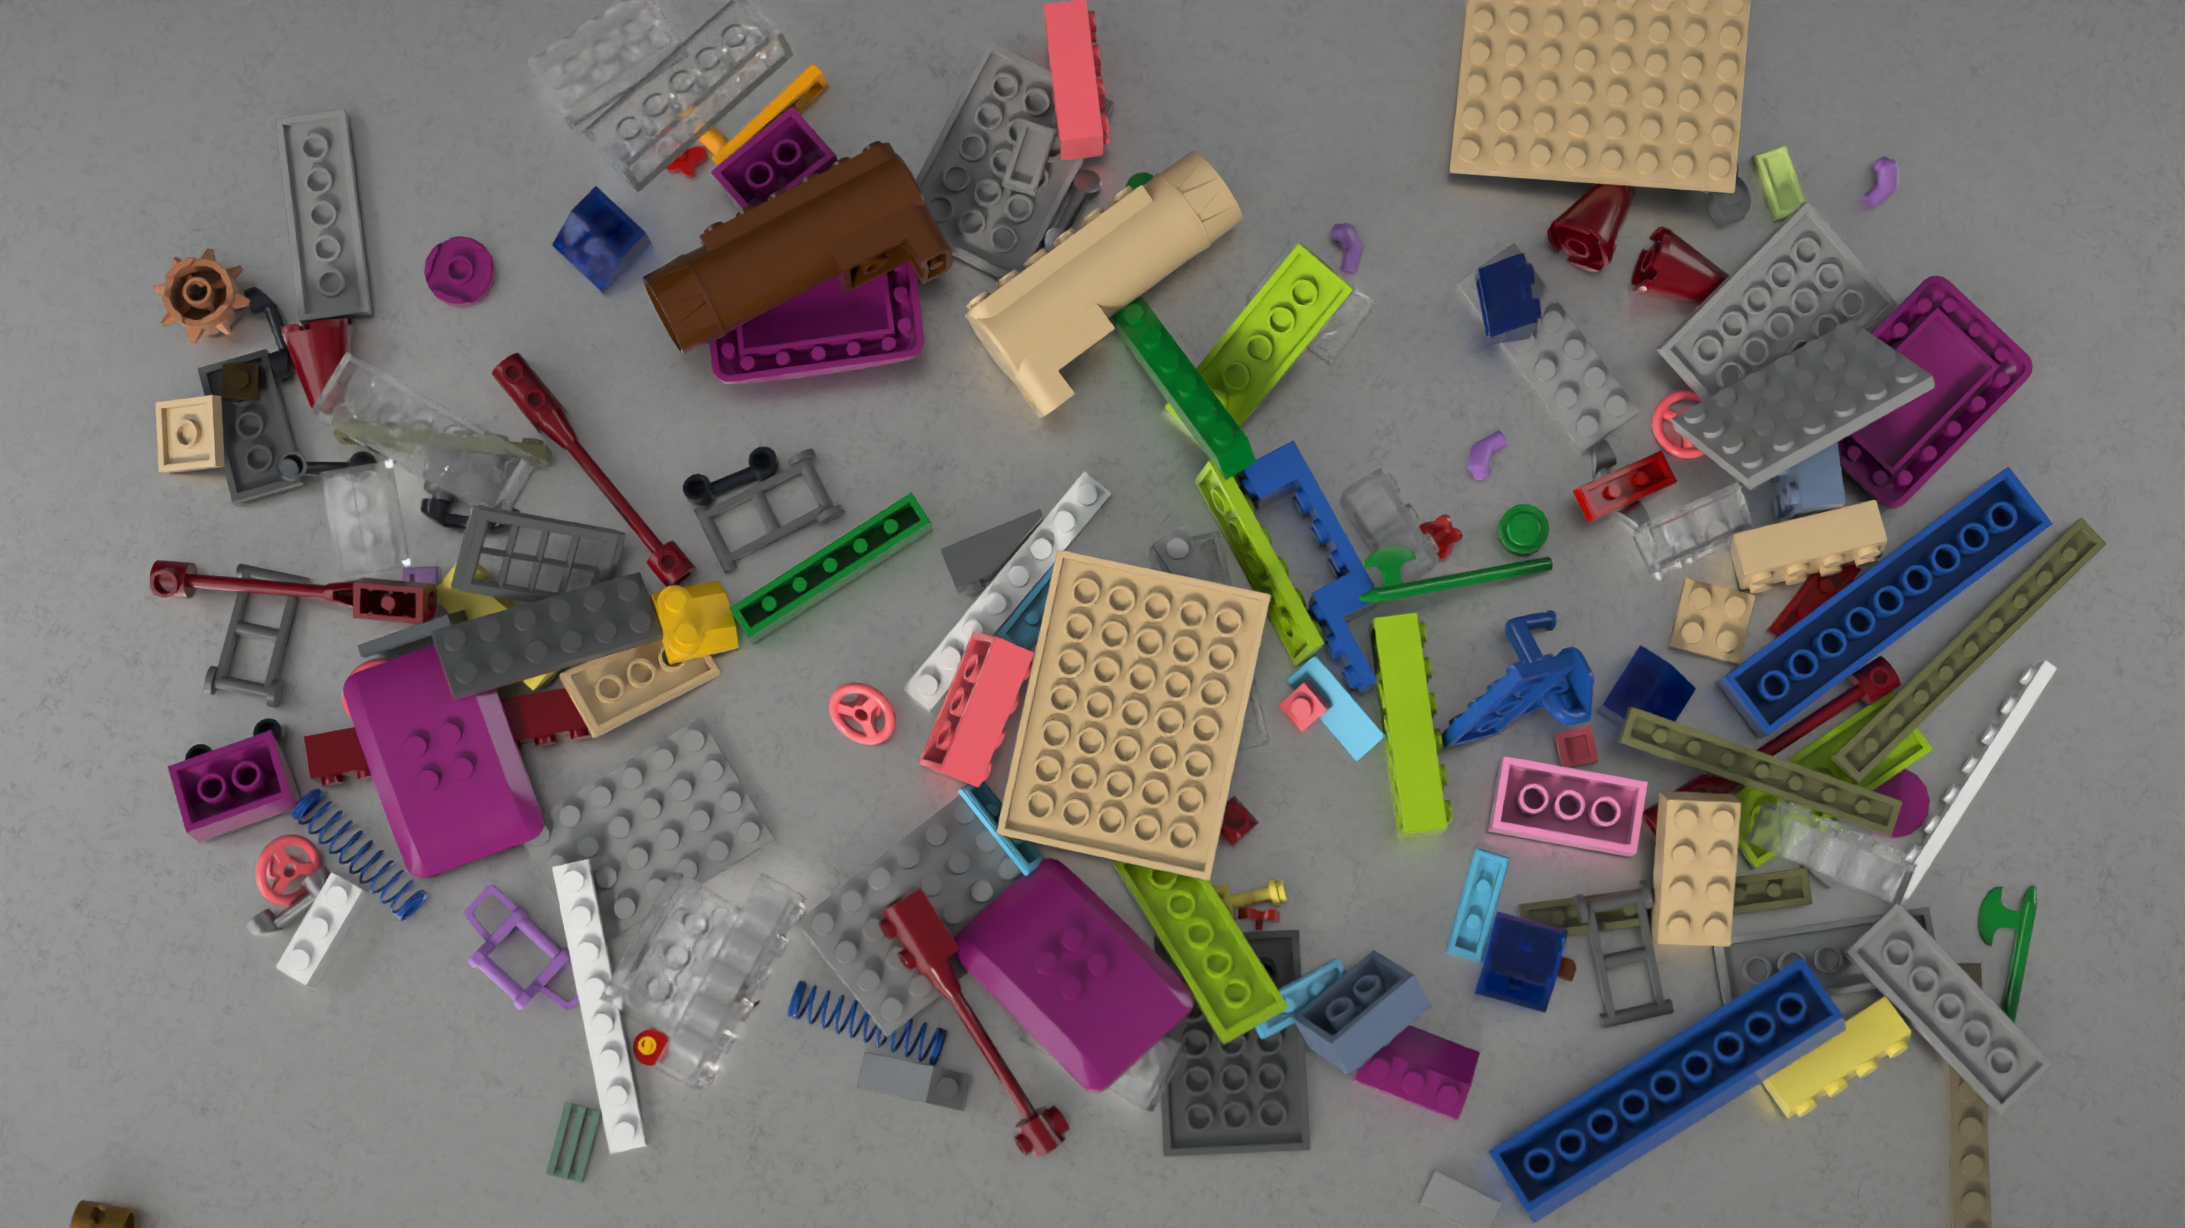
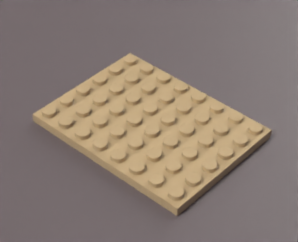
M1467 0L1450 173L1734 193L1751 0Z
M1057 549L996 834L1210 881L1271 594Z

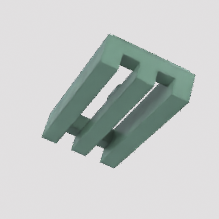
M565 1102L546 1174L583 1183L602 1114L601 1111ZM572 1111L577 1112L562 1169H558ZM585 1115L591 1116L577 1172H570Z

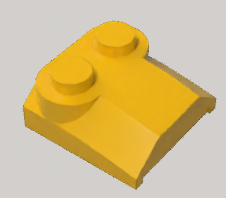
M719 580L685 587L672 585L664 588L661 592L651 594L650 600L663 632L662 642L669 665L738 649L736 624L729 609L730 605L726 592Z

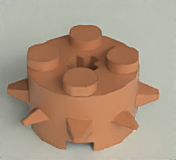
M207 248L200 259L189 257L181 260L178 257H174L172 259L174 266L165 277L167 279L166 283L154 286L153 292L162 296V301L167 310V314L162 319L161 324L166 326L179 322L188 330L191 343H197L201 336H210L221 331L226 335L231 334L230 325L241 314L243 307L250 305V299L242 295L236 281L243 268L236 266L225 270L216 262L214 250ZM205 292L206 296L201 300L198 296Z

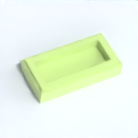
M1787 145L1752 156L1751 159L1773 222L1785 220L1802 202H1807Z

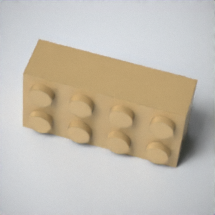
M1875 499L1735 533L1732 538L1730 554L1740 591L1750 589V593L1754 594L1767 591L1772 588L1771 584L1785 581L1786 585H1793L1807 579L1806 576L1820 573L1822 577L1837 574L1842 571L1841 567L1853 564L1856 565V568L1874 565L1877 563V559L1881 558L1888 540Z
M1659 791L1652 888L1653 908H1651L1650 932L1657 944L1731 946L1741 802L1732 794Z

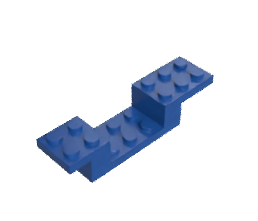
M1293 440L1257 459L1255 463L1237 473L1241 484L1239 488L1242 494L1249 496L1257 511L1295 492L1296 496L1293 497V501L1301 516L1308 515L1313 526L1310 528V532L1319 547L1323 545L1326 547L1330 556L1327 559L1328 565L1336 578L1340 577L1312 592L1307 612L1311 620H1316L1323 629L1327 639L1324 641V645L1333 660L1339 658L1344 667V672L1341 673V676L1351 692L1356 690L1361 697L1372 691L1378 680L1351 634L1347 623L1376 608L1378 603L1359 600L1361 594L1374 589L1375 586L1365 568L1363 569L1362 562Z

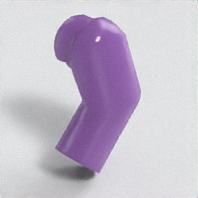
M1881 157L1876 160L1874 169L1875 173L1878 174V184L1862 196L1865 204L1871 209H1875L1897 190L1899 166L1895 160L1888 157Z
M1346 222L1335 224L1331 229V238L1337 243H1341L1345 250L1340 271L1356 275L1364 250V243L1353 225Z
M1500 430L1476 442L1470 449L1467 466L1469 472H1472L1473 477L1477 480H1484L1490 476L1492 471L1489 467L1491 454L1508 445L1505 436Z

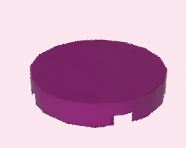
M456 236L449 238L450 240L443 243L440 242L433 247L426 259L424 275L428 287L437 299L449 306L465 307L478 303L488 295L495 282L496 268L493 257L483 244L473 238Z
M1905 768L1872 790L1902 801L1892 836H1886L1877 832L1873 833L1880 837L1895 839L1910 835L1922 826L1928 815L1930 799L1926 786L1916 774Z

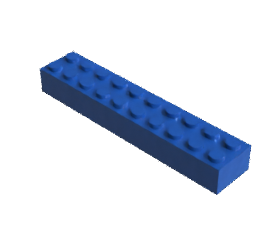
M2007 467L1717 681V684L1758 738L1762 739L1773 733L2053 523L2010 467Z
M1800 958L1493 1148L1489 1153L1534 1224L1845 1031L1844 1016L1804 959Z

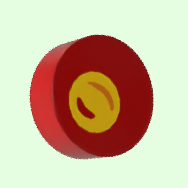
M648 1029L639 1033L634 1040V1056L644 1065H659L670 1054V1041L661 1031Z

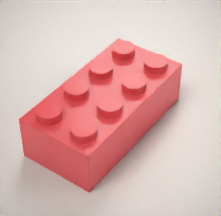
M1086 0L1044 4L1045 30L1061 161L1103 156V144H1109V123L1107 112L1100 113V110H1105V91L1103 78L1096 79V77L1101 76L1099 44L1092 45V43H1097L1095 11L1087 10Z
M972 631L918 764L979 788L981 782H984L990 774L992 768L990 760L995 748H998L1004 740L1006 733L1004 726L1008 716L1017 708L1019 702L1018 692L1022 682L1031 673L1033 665L1031 660L1034 652L997 636Z

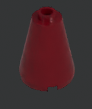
M1594 185L1551 223L1547 230V239L1552 248L1557 253L1562 249L1569 255L1566 260L1567 262L1585 271L1599 272L1604 266L1607 267L1613 258L1635 196L1633 186Z
M1661 226L1649 237V240L1654 242L1649 250L1642 249L1633 270L1631 284L1635 286L1632 288V291L1638 294L1700 305L1729 274L1673 231Z
M353 318L314 321L302 324L301 326L293 324L281 327L283 339L311 409H319V415L341 413L340 406L347 405L354 326Z

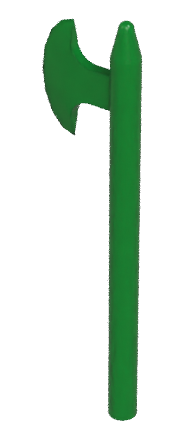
M1399 545L1387 546L1370 554L1365 560L1363 569L1377 567L1382 573L1383 587L1374 588L1361 594L1359 600L1378 603L1552 570L1553 563L1550 557H1543L1401 583L1400 571L1402 565L1407 561L1417 559L1416 555L1407 547Z
M2033 885L2029 887L2023 900L2021 912L2010 910L2003 906L2001 902L2003 887H1995L1988 892L1979 911V931L1986 944L1992 946L1994 933L1999 928L2017 930L2002 1011L2014 1023L2037 909V891Z

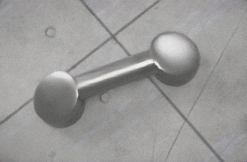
M1081 170L1074 177V193L1056 227L1047 230L1042 239V248H1045L1048 253L1054 249L1051 243L1072 227L1085 200L1093 199L1099 195L1102 184L1101 178L1096 172Z
M1605 439L1598 441L1592 446V471L1597 479L1609 474L1608 468L1617 464L1615 454ZM1639 501L1615 511L1616 516L1632 529L1642 531L1651 526L1649 515Z
M326 866L313 872L302 881L308 893L276 917L269 908L260 912L245 924L246 928L252 935L269 934L283 930L311 908L331 872Z

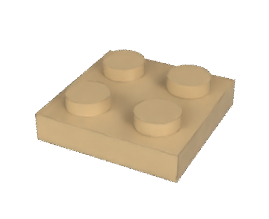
M208 395L155 402L159 473H176L225 467L221 396Z
M1685 578L1668 649L1738 666L1741 661L1756 595Z

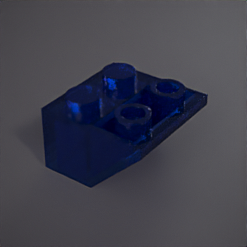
M595 186L571 210L552 246L596 288L604 293L652 243L647 233Z
M1521 253L1479 268L1475 275V283L1487 346L1529 339L1534 328L1537 327V319L1542 317L1539 298H1533L1531 285L1535 284L1532 263L1526 264L1525 254Z
M1640 645L1632 653L1597 711L1620 726L1623 725L1628 707H1634L1676 722L1696 688L1672 664Z
M1497 911L1479 966L1475 994L1546 1013L1555 986L1568 931Z

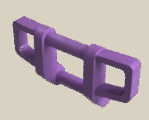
M488 886L465 910V917L486 940L467 962L474 969L477 967L481 969L514 1000L513 1005L520 1011L539 991L566 1010L574 1008L579 1002L578 994L572 1000L567 1001L545 986L566 962L572 966L569 949L567 947L562 949L527 916L529 912L521 905L519 907L515 905L496 886ZM491 894L495 895L513 912L492 936L474 915L476 908ZM516 926L553 959L526 990L488 957Z

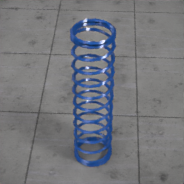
M319 788L310 791L294 807L291 817L298 820L300 825L310 823L308 833L311 835L320 833L318 838L319 844L330 843V854L341 852L339 863L347 864L351 862L349 873L356 874L361 872L359 883L366 884L371 882V894L382 891L380 903L385 904L392 901L390 913H396L398 921H404L424 903L427 898V892L425 890L417 891L399 909L394 911L395 903L410 888L414 880H410L396 895L383 901L382 899L388 888L404 873V870L398 871L386 885L373 891L372 889L377 879L394 863V860L388 861L376 875L363 881L362 878L366 870L383 854V850L378 851L366 865L356 871H352L358 857L373 844V840H369L356 855L346 861H342L347 848L363 834V830H359L342 848L331 851L337 838L349 829L353 824V820H349L332 838L321 841L326 829L339 819L343 811H338L325 826L312 832L311 828L316 819L330 808L333 801H328L314 817L302 822L301 818L311 812L323 797V791Z
M800 980L797 983L788 1008V1017L795 1018V1020L800 1019L809 1005L807 1020L811 1025L817 1020L823 1009L821 1026L823 1029H826L837 1013L835 1022L836 1034L843 1031L851 1017L849 1026V1037L851 1039L858 1034L865 1021L863 1042L867 1043L870 1041L878 1026L875 1023L866 1039L870 1018L866 1011L852 1035L858 1005L856 999L844 1023L838 1030L844 994L840 996L830 1019L825 1025V1016L831 993L830 989L827 990L812 1021L811 1013L817 990L816 985L813 986L803 1009L797 1016L805 993L806 982ZM913 1018L907 1022L895 1048L896 1031L892 1034L890 1043L892 1053L899 1048L906 1035L905 1057H909L920 1039L918 1050L919 1062L926 1058L934 1043L929 1058V1065L935 1066L941 1054L947 1030L937 1027L922 1058V1048L927 1028L926 1022L922 1024L909 1052L908 1044ZM878 1028L876 1041L878 1048L882 1047L888 1039L885 1036L882 1042L880 1043V1028Z

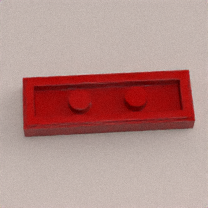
M1661 450L1573 490V493L1588 523L1663 490L1678 481Z
M1853 564L1841 567V572L1831 576L1822 577L1820 573L1809 575L1767 628V631L1775 637L1779 636L1852 582L1862 569L1856 568V565Z

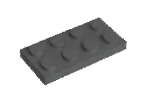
M267 349L198 368L204 395L221 396L225 467L223 468L232 502L235 504L304 485L303 477L289 483L280 478L276 470V463L279 457L285 452L295 451L276 375L269 362L268 354L270 353ZM223 363H259L262 366L261 401L223 400Z

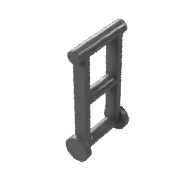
M807 449L794 455L788 460L789 468L710 509L707 506H699L694 509V513L725 573H729L737 568L735 561L816 519L819 524H825L844 514L845 510L841 504L834 506L812 463V460L816 457L813 449ZM802 473L819 507L781 527L764 492ZM751 499L768 534L730 553L713 518Z
M240 563L236 570V577L310 583V579L307 577ZM238 592L218 667H209L205 677L204 692L214 695L217 689L265 698L267 699L268 707L277 708L283 693V681L277 679L299 597H287L280 628L277 629L243 622L242 617L249 593ZM238 635L275 643L265 684L227 676Z
M1647 880L1638 881V889L1585 900L1583 894L1574 895L1579 921L1581 924H1588L1606 1012L1599 1014L1602 1028L1674 1013L1671 999L1664 1000L1646 912V909L1653 908L1652 894ZM1635 905L1644 946L1603 955L1595 913ZM1647 960L1655 1002L1615 1011L1606 969Z

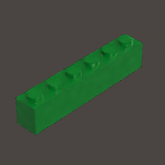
M1139 297L1112 317L1123 342L1223 478L1227 480L1255 463L1256 459L1247 436L1143 297Z
M911 492L729 609L751 643L754 644L933 530L931 521Z

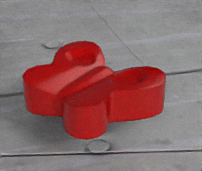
M672 138L667 144L670 158L666 161L665 165L668 172L676 173L682 171L686 178L692 179L696 175L695 168L706 161L708 154L702 146L687 149L679 139Z
M1447 514L1439 516L1436 521H1427L1418 527L1420 536L1432 539L1435 542L1434 554L1438 559L1449 557L1454 543L1460 541L1463 537L1461 530L1452 527V519Z
M1251 907L1238 909L1239 920L1256 921L1255 930H1263V921L1280 923L1281 912L1276 909L1258 911Z

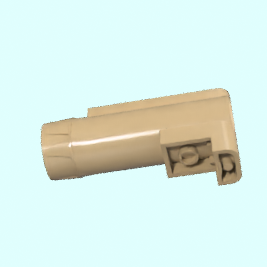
M1195 151L1189 152L1165 171L1155 174L1150 181L1143 186L1140 185L1135 190L1130 185L1108 202L1110 205L1109 209L1104 211L1101 206L1080 222L1082 228L1076 232L1071 227L1051 243L1054 247L1053 250L1048 253L1045 248H1042L1023 264L1026 268L1023 272L1019 274L1016 269L1012 270L995 284L998 290L990 295L986 289L967 305L970 311L965 317L970 322L980 342L1001 370L1014 382L1040 419L1075 394L1059 373V370L1115 329L1109 318L1203 250L1210 248L1211 243L1242 221L1241 210L1230 189L1210 163Z

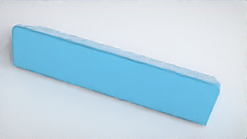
M1316 655L1310 658L1287 679V682L1294 690L1309 680L1327 701L1331 708L1319 719L1356 762L1385 738L1384 733Z
M985 781L981 782L979 788L967 784L958 790L959 794L1025 876L1035 870L1042 859H1046L1033 842L996 834L1002 803Z

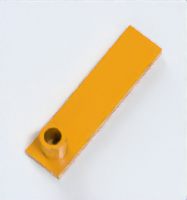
M811 64L731 140H728L707 119L700 121L695 126L693 135L714 154L711 159L717 167L792 106L801 114L829 88L823 72L814 64Z

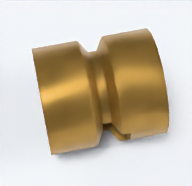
M81 1200L75 1208L70 1228H135L136 1213L134 1209L114 1205L106 1210L103 1203Z

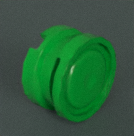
M1529 504L1516 505L1508 509L1500 519L1496 530L1497 540L1501 548L1509 555L1518 558L1528 557L1538 552L1546 542L1549 534L1548 520L1544 513L1535 506Z

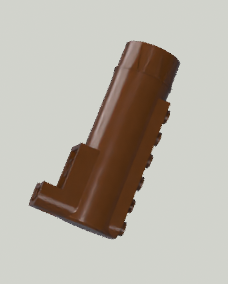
M875 141L867 145L863 149V153L851 159L849 157L841 158L832 164L831 169L819 175L818 173H812L804 177L798 186L788 191L786 189L776 191L769 196L768 201L759 206H747L741 209L735 218L725 223L720 221L708 226L704 230V234L700 235L702 247L684 255L681 254L663 267L642 277L656 312L682 355L708 342L724 337L739 326L834 277L837 278L845 294L907 262H909L921 285L941 276L952 267L953 251L929 212L915 178L890 143Z

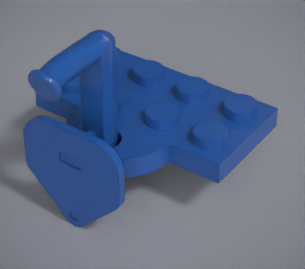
M1553 610L1515 617L1507 621L1504 630L1520 661L1510 665L1506 669L1507 674L1503 678L1490 683L1486 687L1487 693L1469 702L1467 705L1469 709L1465 713H1461L1449 721L1450 726L1441 733L1442 743L1445 748L1499 735L1517 718L1531 714L1543 707L1555 719L1566 725H1576L1591 719L1594 676L1582 652L1575 647H1567L1562 649L1555 657L1553 654L1543 656L1530 632L1540 628L1552 631L1557 623V616Z

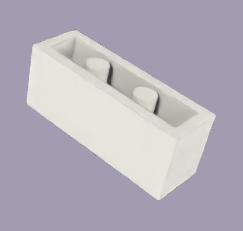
M331 872L275 968L306 986L316 988L371 893L343 876Z

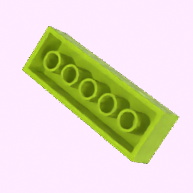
M1417 612L1373 618L1369 626V636L1375 677L1378 680L1376 686L1382 728L1385 735L1384 742L1398 840L1441 835L1448 828L1449 822L1453 821L1450 800L1444 801L1442 791L1444 786H1447V773L1445 764L1439 765L1437 754H1439V750H1442V738L1440 729L1433 728L1432 719L1434 714H1437L1435 693H1428L1427 683L1432 678L1430 658L1423 657L1422 652L1424 643H1427L1424 621L1418 622Z

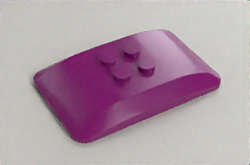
M909 262L847 294H845L837 278L834 277L727 333L724 337L709 342L712 369L715 377L724 384L757 383L839 373L916 358L924 349L925 339L915 272Z
M1937 275L1925 279L1871 333L1931 374L1935 388L1837 442L1841 468L1885 508L1894 509L1905 504L2030 377L2033 369L2032 360L2024 350L1948 279Z
M435 645L364 669L348 677L343 687L344 697L405 866L412 875L419 878L431 877L531 841L540 835L544 828V817L497 688L453 700Z
M1042 859L1035 870L1027 876H1021L953 938L960 949L953 954L955 959L1082 1088L1089 1092L1097 1093L1108 1089L1187 1017L1193 1009V993L1183 980L1095 892L1057 859Z

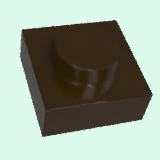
M223 363L222 399L225 401H261L262 366L259 363Z

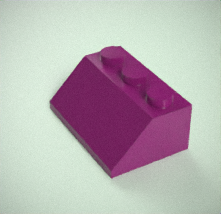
M792 106L713 169L711 174L740 211L750 205L759 206L768 201L769 196L778 190L786 189L788 191L798 186L804 177L812 173H818L819 175L831 169L832 164L838 159L836 154Z
M271 730L167 766L186 833L199 843L293 810L300 801L293 774Z
M1408 1025L1389 1044L1383 1046L1365 1061L1360 1068L1356 1069L1352 1081L1456 1121L1459 1120L1468 1096L1480 1052Z

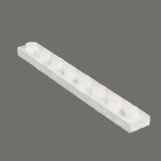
M1084 471L902 690L931 713L947 694L972 631L995 636L1054 564L1057 549L1066 551L1110 499L1112 493Z
M2044 660L2036 666L2030 664L2019 679L2023 686L2016 696L2011 694L2002 705L2000 712L2004 715L1997 725L1992 723L1981 738V742L1984 743L1983 748L1978 755L1975 753L1971 754L1965 762L1961 771L1966 774L1959 785L1954 782L1945 793L1942 800L1946 802V805L1940 814L1933 813L1925 824L1923 830L1927 834L1920 844L1915 842L1904 857L1908 864L1901 874L1896 872L1888 881L1884 889L1888 892V895L1883 902L1891 907L1899 902L1904 907L2057 670V667Z
M590 860L554 866L552 870L609 1151L611 1154L647 1145Z

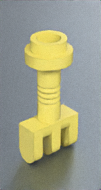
M1275 878L1268 879V887L1232 895L1229 884L1213 887L1217 894L1220 895V899L1234 920H1236L1234 910L1236 908L1272 901L1273 907H1279L1281 902L1287 901L1283 880L1276 881Z

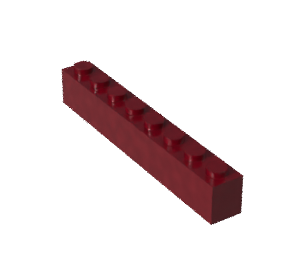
M566 688L501 700L519 750H521L522 744L535 742V747L554 745L557 743L556 738L570 736L571 740H582L592 737ZM355 727L304 736L310 779L322 782L323 787L343 784V778L356 775L358 780L373 779Z

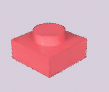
M1309 680L1300 685L1279 704L1301 732L1308 729L1331 708Z
M1591 726L1554 734L1562 767L1574 768L1599 762Z

